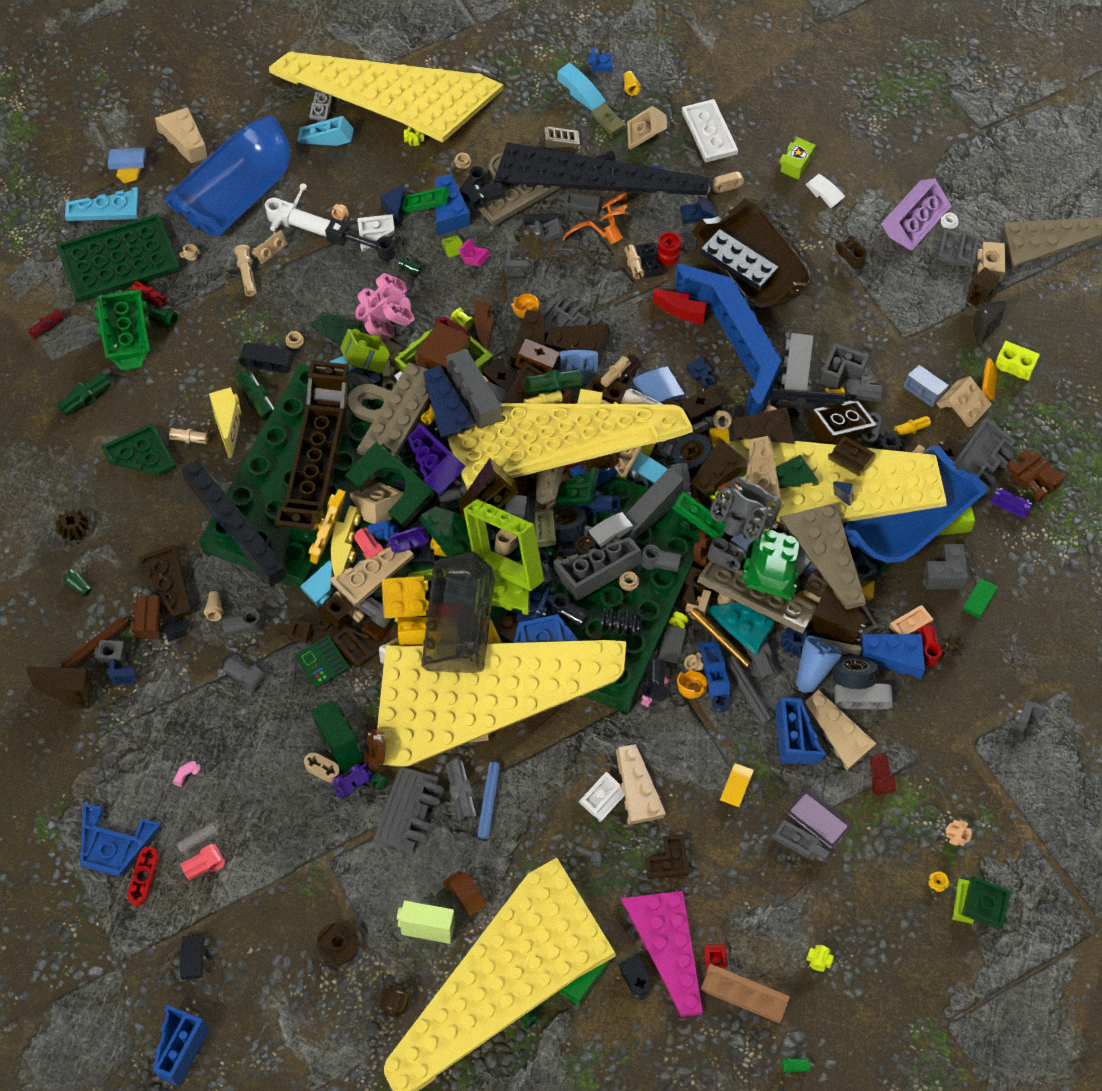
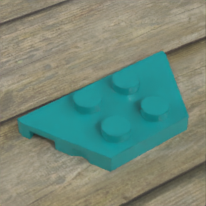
M739 602L709 606L707 608V613L755 655L758 654L761 644L765 643L767 635L774 628V621L768 616L758 613Z

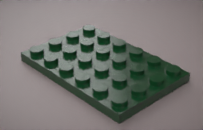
M159 213L56 244L76 302L135 284V281L142 283L180 271Z

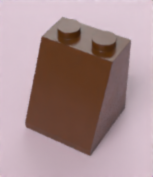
M438 321L416 350L415 362L420 367L428 370L440 365L447 376L446 355L467 349L470 354V336Z

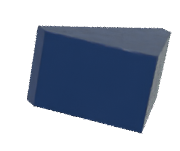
M403 185L380 197L381 208L387 215L393 214L395 224H399L401 217V208L405 196Z

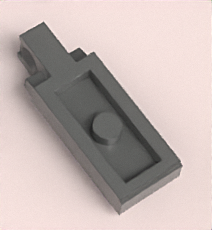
M785 820L782 821L773 836L774 840L813 861L816 858L826 863L829 858L830 852L822 848L823 844L819 842V839Z

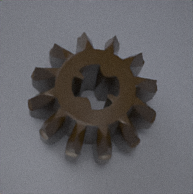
M73 508L71 512L65 510L64 515L59 514V520H56L55 523L56 531L64 540L68 538L72 542L73 538L79 540L80 535L86 536V530H89L88 519L81 510L76 512Z

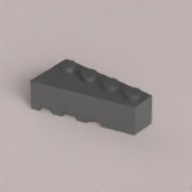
M464 349L446 355L447 377L478 425L483 428L502 421L501 413L503 412V407L497 401L468 350Z
M628 537L607 544L605 548H594L589 550V553L580 556L576 554L564 561H554L555 575L573 598L578 601L620 577L625 572L642 564L641 549Z

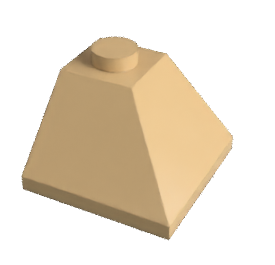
M651 106L627 121L628 149L631 150L667 129L666 114Z
M379 482L366 487L362 492L358 490L350 493V497L362 518L367 522L375 524L392 519L388 511L401 498L404 492Z

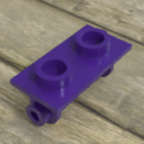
M1003 488L996 489L990 502L1022 518H1026L1033 504L1029 500L1003 490Z
M425 526L413 527L408 531L392 534L387 548L391 547V551L398 554L410 550L409 543H411L413 549L426 545L429 542V538L423 534Z
M357 763L349 769L350 774L345 777L342 774L332 781L334 785L330 789L334 787L337 789L335 794L338 798H344L355 790L351 784L353 781L359 787L370 780L372 776L371 771L363 768L367 765L366 763L363 765Z

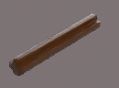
M123 617L117 619L61 663L62 667H76L95 652V648L99 647L100 640H110L128 626L127 621Z

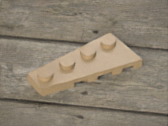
M765 436L750 439L746 474L747 482L757 484L769 494L777 495L781 499L770 438Z
M819 690L804 702L805 708L816 725L821 728L824 737L831 743L834 752L838 758L840 757L847 771L876 746V743Z
M637 745L618 747L616 755L619 773L622 775L623 782L621 785L622 791L625 793L626 800L624 803L625 809L628 811V825L664 818L666 815Z

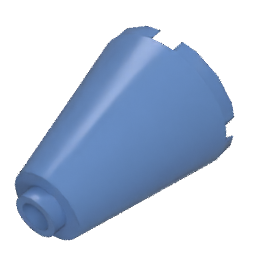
M807 636L804 640L795 683L798 686V690L803 693L813 692L839 661L842 654L841 650L832 643L828 642L826 645L821 642V638Z

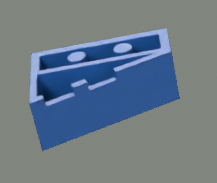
M452 173L435 178V189L441 187L449 189L447 204L436 207L437 235L470 226L469 210Z
M862 634L859 644L861 646L860 656L875 661L878 668H888L897 671L898 674L903 675L905 673L915 676L916 679H922L925 666L921 634Z
M781 697L775 707L780 763L819 764L825 756V752L817 741L818 736L816 732H813L809 723L810 718L801 698Z
M166 1005V1016L161 1027L162 1035L160 1044L157 1047L153 1071L160 1080L179 1087L210 1028L203 1019Z

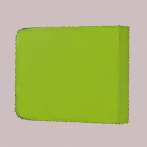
M458 235L441 240L448 257L460 254L459 248L463 245V242Z

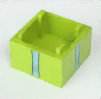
M348 329L340 347L349 365L378 373L383 372L390 355L379 335H368L361 333L358 329Z

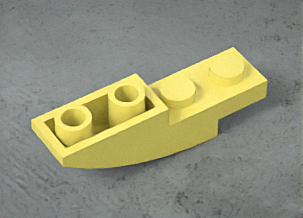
M349 506L344 523L336 521L333 530L331 562L336 577L349 569L350 564L354 562L356 552L351 544L354 541V530L360 523L361 515L358 508L354 506Z

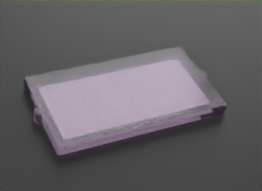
M807 788L798 797H794L793 803L785 810V813L831 849L841 839L844 840L846 833L853 827L850 821Z

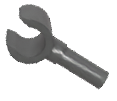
M579 846L576 847L577 852L590 858L589 863L595 867L601 866L602 857L598 851L590 852Z

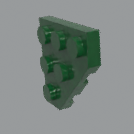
M152 423L101 446L105 457L111 465L157 476L177 468Z
M435 507L419 517L452 564L472 554L466 520L462 518L461 514ZM485 522L489 543H492L496 540V533Z

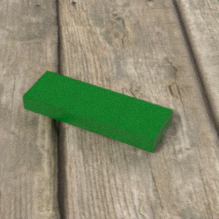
M441 187L405 195L401 211L406 214L446 205L449 189Z
M682 491L679 494L672 509L712 538H722L725 533L723 528L726 522L715 521L707 508Z

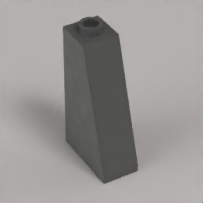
M671 467L625 514L634 527L625 533L624 536L630 537L634 541L672 508L679 494L683 491L684 478Z

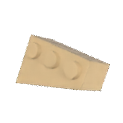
M188 107L155 118L158 132L163 134L170 144L177 147L178 151L190 163L207 158L205 144Z

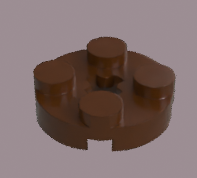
M700 530L697 537H700L699 543L695 542L694 561L699 563L698 566L706 567L709 563L707 554L714 538Z
M373 729L371 732H366L365 735L367 752L363 754V763L368 764L370 770H380L379 764L384 763L386 741L381 739V736H385L383 730Z

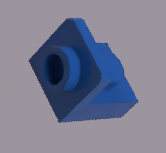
M591 48V55H588V64L592 65V72L613 71L611 53L595 54V48Z
M388 520L368 525V533L377 539L389 541L392 534L399 532L398 526Z

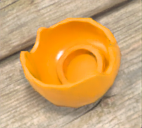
M522 294L514 298V303H511V306L516 316L523 319L526 309L538 312L540 303L536 296Z
M689 670L685 674L680 672L677 677L679 692L686 698H698L707 691V679L700 672Z

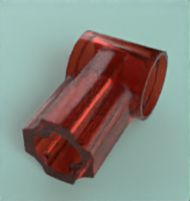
M880 753L870 756L869 761L873 776L872 789L874 795L895 793V778L891 775L887 755Z

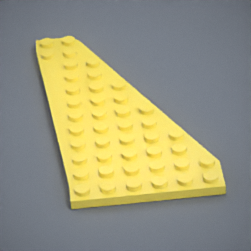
M288 52L269 67L270 73L295 84L307 85L389 117L442 143L503 91V84L480 73H466Z
M501 403L503 407V412L501 413L502 421L481 428L472 417L475 427L447 438V442L451 452L466 466L462 470L461 476L468 490L489 458L495 461L512 478L660 441L663 442L692 433L693 428L684 410L676 405Z
M596 640L407 647L386 645L377 730H383L385 736H381V739L386 741V753L384 763L379 764V766H401L407 768L616 682L623 675L625 669L626 641Z
M557 858L527 874L387 1058L384 1065V1074L393 1091H419L435 1080L438 1074L565 986L616 956L613 948Z

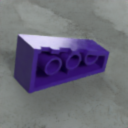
M419 424L408 436L411 448L416 454V461L420 464V471L425 477V483L440 495L461 474L466 466L423 425Z

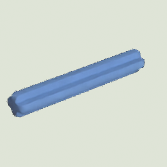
M490 762L488 767L478 828V837L481 839H488L500 770V764L497 762Z

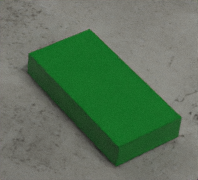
M980 578L964 605L963 611L980 619L998 587Z

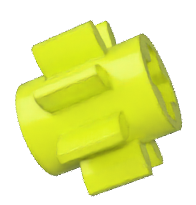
M410 126L407 130H404V142H408L410 146H419L420 142L424 141V133Z
M816 945L815 949L810 948L806 960L810 961L809 966L812 969L824 971L825 967H831L834 956L830 955L831 950L823 945Z

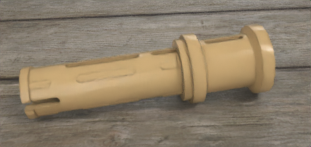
M238 245L235 247L234 253L238 259L237 266L241 270L245 295L254 296L256 288L251 269L253 261L249 255L250 247L248 245Z

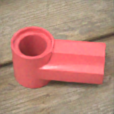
M367 527L361 528L353 536L364 552L363 555L366 559H371L384 550L376 542L374 536L368 533Z
M210 844L204 847L198 855L180 865L189 881L207 871L213 872L224 866L225 860L217 845Z

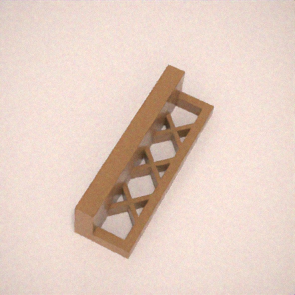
M712 964L708 967L707 975L700 990L777 1023L781 1022L790 996Z

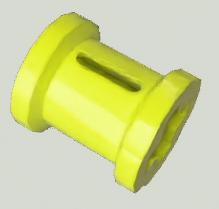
M462 308L456 309L451 315V320L469 330L474 324V318L467 316Z

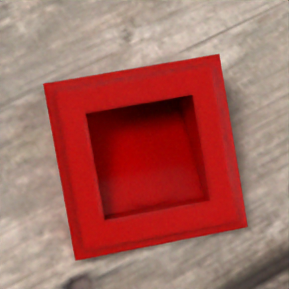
M725 944L703 945L706 969H708L710 964L719 968H727Z

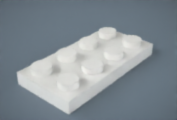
M714 99L682 107L683 116L705 163L738 154L736 144Z

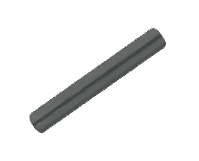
M731 656L727 658L725 662L761 723L766 724L772 719L770 713L736 657Z

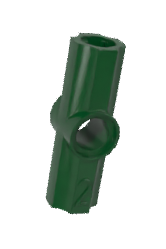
M245 370L240 372L236 378L244 391L249 405L255 408L262 421H268L274 407L268 399L265 388L262 384L259 385L251 371Z
M553 370L544 375L526 377L525 388L528 394L561 392L564 389L581 387L583 385V377L579 370L561 373L559 370Z
M101 372L86 383L80 382L76 384L72 389V393L56 404L62 414L68 416L83 405H91L96 400V396L112 384L108 377Z

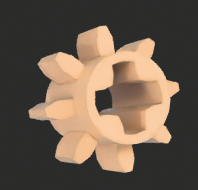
M954 820L953 823L947 826L946 837L951 838L949 843L956 846L958 844L964 846V843L969 842L972 830L967 828V822Z

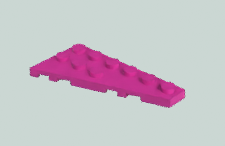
M683 891L621 898V903L628 912L632 924H634L653 964L656 966L660 978L665 983L680 1016L701 1015L703 1011Z

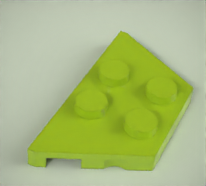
M522 560L517 561V563L523 565ZM491 573L490 605L504 607L511 611L514 608L522 610V614L529 615L530 591Z

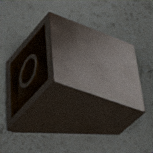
M827 584L813 613L809 630L812 634L827 640L859 645L866 626L863 624L865 616L856 608L846 610L834 594L833 589Z

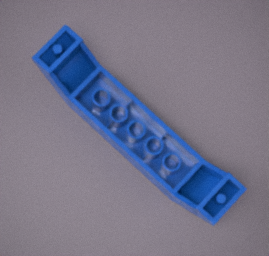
M683 264L676 265L674 287L677 292L690 294L689 300L706 302V305L711 308L755 383L754 388L749 390L748 414L753 415L764 412L771 397L772 389L775 388L778 381L780 364L782 362L780 354L776 353L773 348L771 339H768L765 335L764 327L759 325L755 312L750 310L747 299L743 298L738 284H735L732 278Z

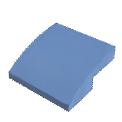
M146 148L111 149L108 157V168H144Z
M589 350L561 351L558 357V370L560 373L579 370L582 373L583 385L589 384L593 374H598V353Z
M668 367L649 371L633 379L640 393L659 401L663 405L668 398L678 400L684 396L683 390Z

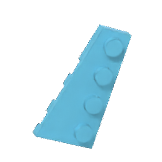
M138 187L131 188L132 190L123 192V190L116 191V194L109 196L105 194L98 195L95 199L84 198L66 202L65 219L66 221L137 219Z

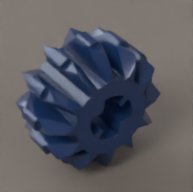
M788 627L781 635L780 645L784 647V653L790 652V658L793 655H796L798 659L801 658L804 640L807 636L811 635V632L808 630L802 634Z

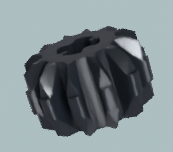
M886 431L884 435H878L874 442V449L905 452V440L901 439V434L896 436L894 431L891 434Z

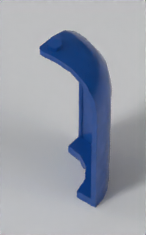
M267 116L243 127L217 148L163 199L178 215L183 214L188 219V224L197 230L202 228L208 235L220 236L267 192L286 171L290 158L289 142L279 126L278 120L272 116Z
M931 445L922 454L936 455L947 506L845 522L843 524L844 532L853 547H857L872 558L887 563L904 561L916 554L988 490L977 475L970 474L963 469L958 471L954 467L955 462L946 455L939 445Z

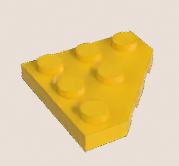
M338 489L336 495L332 494L328 501L327 515L325 519L322 518L318 527L317 540L315 543H312L308 552L311 554L310 562L318 563L333 533L336 521L340 519L345 491Z

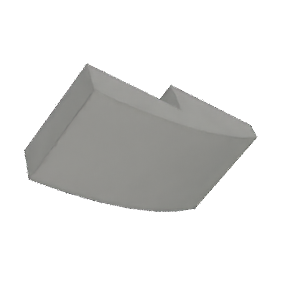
M315 92L309 118L326 121L329 116L333 96L323 92Z
M621 512L600 522L588 532L598 545L602 547L614 537L619 539L634 526Z

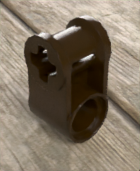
M850 235L847 240L835 244L837 253L853 269H862L865 266L867 250L854 236Z
M612 453L580 461V467L590 472L592 467H596L598 470L610 469L618 464L619 459Z

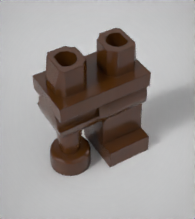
M1028 449L1019 456V459L1023 462L1022 464L1013 459L1006 467L1012 474L1010 480L1013 483L1016 482L1020 488L1028 487L1035 493L1034 498L1038 502L1058 489L1066 477L1062 472H1056L1042 458L1039 452L1033 454Z

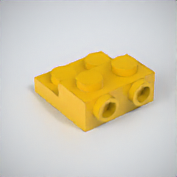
M424 576L381 579L384 618L426 616V611H429V601L425 600L428 582L424 580Z

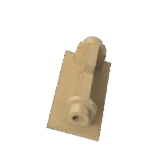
M282 230L277 233L274 232L264 243L252 249V256L254 258L258 257L261 264L288 245Z

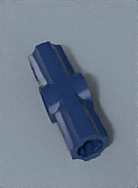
M595 490L593 504L577 506L582 507L589 515H596L598 512L615 513L619 512L621 508V500L618 496L603 495Z

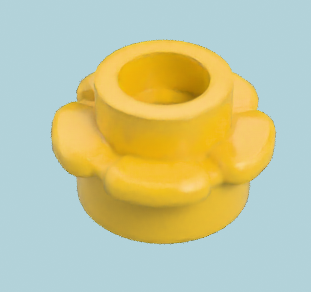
M943 872L932 873L929 877V886L937 892L944 891L949 885L948 877Z

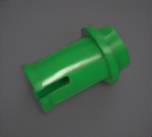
M787 1056L786 1059H782V1071L787 1072V1074H790V1072H809L810 1070L809 1058L790 1059Z

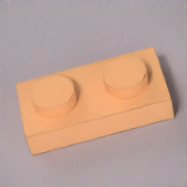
M921 605L891 622L889 627L895 634H914L918 628L930 625L933 622V618Z

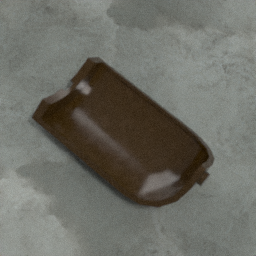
M745 197L738 205L728 211L729 215L721 218L717 216L715 218L702 219L692 231L701 245L704 246L720 229L778 266L776 273L758 291L716 264L724 276L732 278L734 283L738 284L741 295L747 299L748 304L751 306L770 308L785 304L804 293L813 282L812 275L805 263L755 199Z

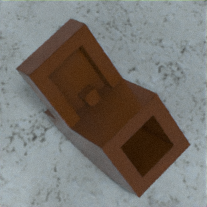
M458 871L443 881L445 888L455 896L460 908L469 917L487 905L478 887L466 872Z

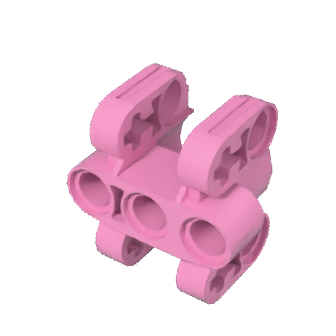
M383 273L376 279V284L379 287L376 291L364 288L358 293L360 304L355 310V317L365 322V328L369 334L379 335L380 338L386 341L395 335V325L391 321L407 326L414 321V315L411 312L410 301L404 294L407 291L404 282Z

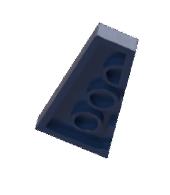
M438 365L424 371L423 378L431 401L440 440L442 441L475 427V422L441 366Z

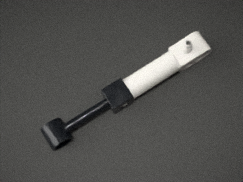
M270 198L265 203L267 218L272 222L271 231H275L279 225L288 228L293 225L325 236L327 241L343 246L345 241L349 239L375 248L379 259L382 261H390L395 256L394 241L388 236H382L376 242L350 233L349 223L335 218H332L330 221L298 210L295 204L278 198Z

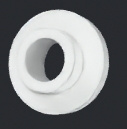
M946 213L941 218V225L950 230L955 229L958 226V218L953 213Z

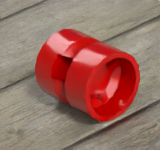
M666 232L660 235L658 239V260L664 265H674L680 259L681 239L676 233Z

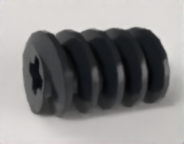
M604 606L601 618V631L604 632L608 627L609 633H613L616 629L617 635H620L624 630L626 637L632 632V637L636 638L641 631L644 614L639 619H637L635 612L632 617H629L628 611L621 616L620 609L616 614L613 613V608H610L608 613H606Z

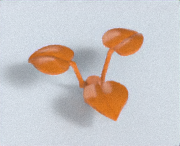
M627 193L618 195L601 207L602 209L607 207L609 212L600 219L601 221L607 217L609 219L610 225L604 228L605 232L599 229L593 222L585 221L572 227L564 235L563 242L570 233L585 226H592L603 238L607 237L611 245L621 240L623 237L616 226L613 215L625 214L627 204L619 206L613 211L611 207L616 201H626Z

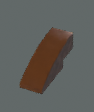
M476 301L474 308L476 340L489 352L494 331V318H489V302Z

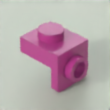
M470 239L459 248V253L465 264L480 267L490 256L487 249L475 247Z

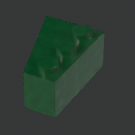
M333 700L312 709L311 713L325 744L327 743L332 751L333 759L336 758L340 773L345 774L349 772V769L357 763L363 765L357 745L360 742L359 737L355 731L351 732L352 726L348 719L344 720L343 717L345 716L341 707H336Z

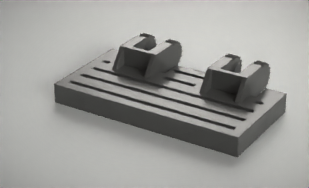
M556 296L543 312L545 333L548 335L550 327L590 325L591 321L581 314L583 306L577 305L568 314V311L575 304V300L570 298L563 305V300ZM597 318L591 325L601 324L602 320ZM612 335L609 336L607 345L613 339Z
M986 417L953 461L955 462L954 467L958 471L963 469L970 474L977 475L988 490L985 493L987 495L990 492L988 486H994L996 483L991 474L998 466L1005 469L1008 461L1014 458V454L1009 448L1012 447L1016 440Z
M400 766L374 836V842L411 853L414 852L416 843L408 839L425 843L428 837L422 833L412 831V827L430 831L431 825L424 822L429 806L421 804V802L439 806L440 800L437 797L425 794V791L439 795L443 794L444 788L437 785L439 778Z

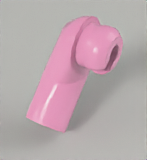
M190 761L181 766L177 771L173 784L182 786L189 773L193 775L199 773L200 765L196 764L195 761Z

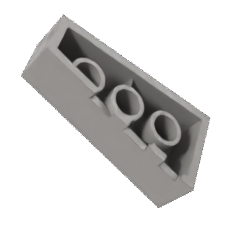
M791 333V338L786 340L785 350H788V356L784 357L783 367H786V373H782L781 384H784V389L807 391L813 344L812 335ZM779 400L782 402V408L787 407V409L804 411L805 402Z

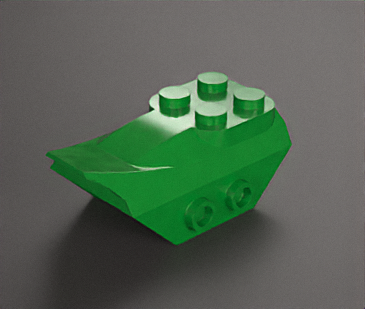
M141 289L97 296L98 309H94L96 320H99L100 323L97 325L98 336H102L106 358L112 360L121 371L141 368L146 354L150 351L147 328H150L148 317H145L144 313L148 312L146 301L142 300Z
M773 530L764 531L758 539L754 540L750 556L745 559L743 566L745 569L741 580L744 581L743 589L751 588L785 598V602L792 601V596L795 595L797 589L796 582L799 576V572H796L799 555L798 541L793 536H787Z

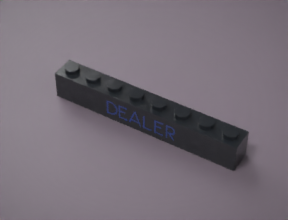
M196 459L183 467L181 470L186 484L266 583L273 587L287 578L284 564L199 460Z

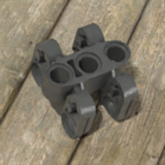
M737 476L729 483L728 487L718 491L710 514L715 521L726 522L723 529L727 534L738 536L744 533L749 540H756L763 534L765 529H769L775 523L782 502L777 495L769 494L761 486L747 482L744 477ZM735 482L741 483L742 490L736 489ZM768 500L774 501L776 508L769 507ZM724 506L721 510L722 515H720L718 509ZM755 524H757V526L755 527V530H754V532H755V534H754V533L752 532V531H753L752 527H753Z

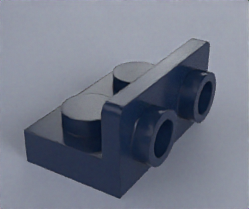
M547 586L545 593L530 591L529 615L522 614V610H519L517 614L518 622L547 617L548 606L551 605V600L554 596L551 594L550 586Z

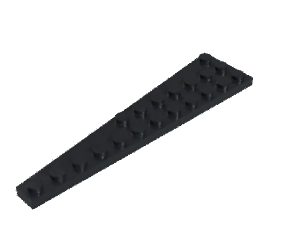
M507 142L494 178V183L500 182L502 186L525 184L526 187L543 185V188L559 186L561 189L573 188L601 191L629 189L632 192H639V190H650V193L666 191L667 194L706 196L710 178Z

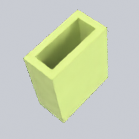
M404 901L403 907H399L397 920L402 935L451 944L455 927L453 909Z

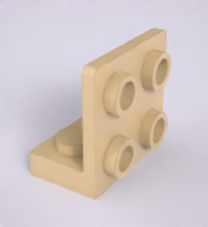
M971 376L957 380L936 402L940 409L952 407L967 427H972L992 405Z

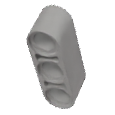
M838 684L834 687L835 706L841 709L883 710L893 706L892 686L888 684H875L867 689H849Z

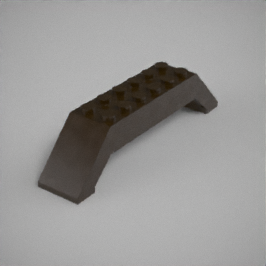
M311 360L308 373L306 408L285 502L281 507H278L275 526L315 530L322 518H325L346 420L349 364Z

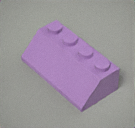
M935 178L920 180L881 225L889 238L907 249L913 250L951 208V204Z

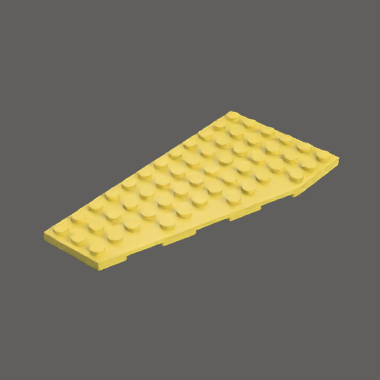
M750 439L726 442L746 459L748 465ZM794 441L795 444L771 442L775 467L801 455L819 481V484L813 486L812 483L801 484V487L789 486L787 488H779L782 505L773 525H782L787 532L789 530L781 523L780 516L834 503L837 505L842 523L947 506L936 455L867 448L876 453V458L865 471L863 470L859 477L828 459V454L832 453L836 445ZM834 481L853 484V499L850 506L834 495ZM735 482L740 488H742L741 483ZM774 501L768 502L769 507L776 508ZM755 524V525L752 527V529H753L752 532H753L754 534H755L754 530H755V527L757 526V524Z

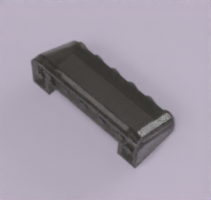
M475 552L434 561L421 666L430 672H482L485 667L495 579L493 568Z

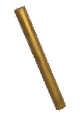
M696 608L690 612L745 668L749 666L751 662Z

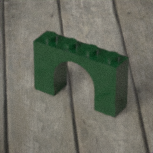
M375 442L345 474V477L362 492L381 473L394 472L402 476L406 483L405 491L388 511V514L401 527L405 528L433 498L435 493L425 481L418 477L419 473L412 467L408 469L404 465L405 462L398 455L394 457L390 454L391 450L382 443L380 445L378 442Z

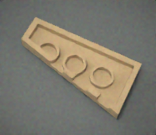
M391 547L379 552L377 556L371 559L368 558L362 561V564L349 568L343 574L337 577L333 576L329 580L357 607L382 585L381 579L391 578L414 558V554L410 550L398 554L396 552L393 553Z

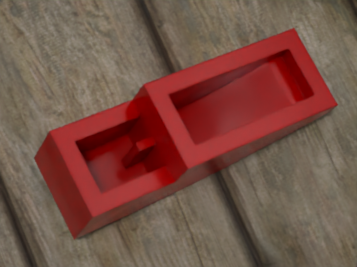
M654 289L653 303L659 308L680 319L702 325L704 323L706 302L689 300L690 294Z

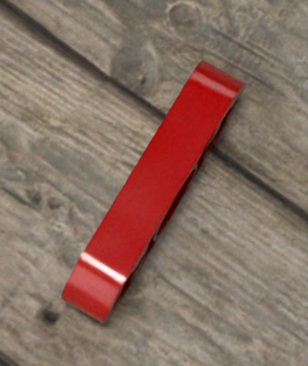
M145 847L140 851L127 892L130 904L136 907L146 903L159 862L158 853L153 847ZM149 854H152L153 858H150V859H149V861H148V866H149V868H148V867L146 866V863H147V862H146L145 856L148 857ZM141 872L149 874L148 879L145 881H139L137 877ZM139 886L141 887L140 894L142 897H138L137 900H135L133 895H137Z

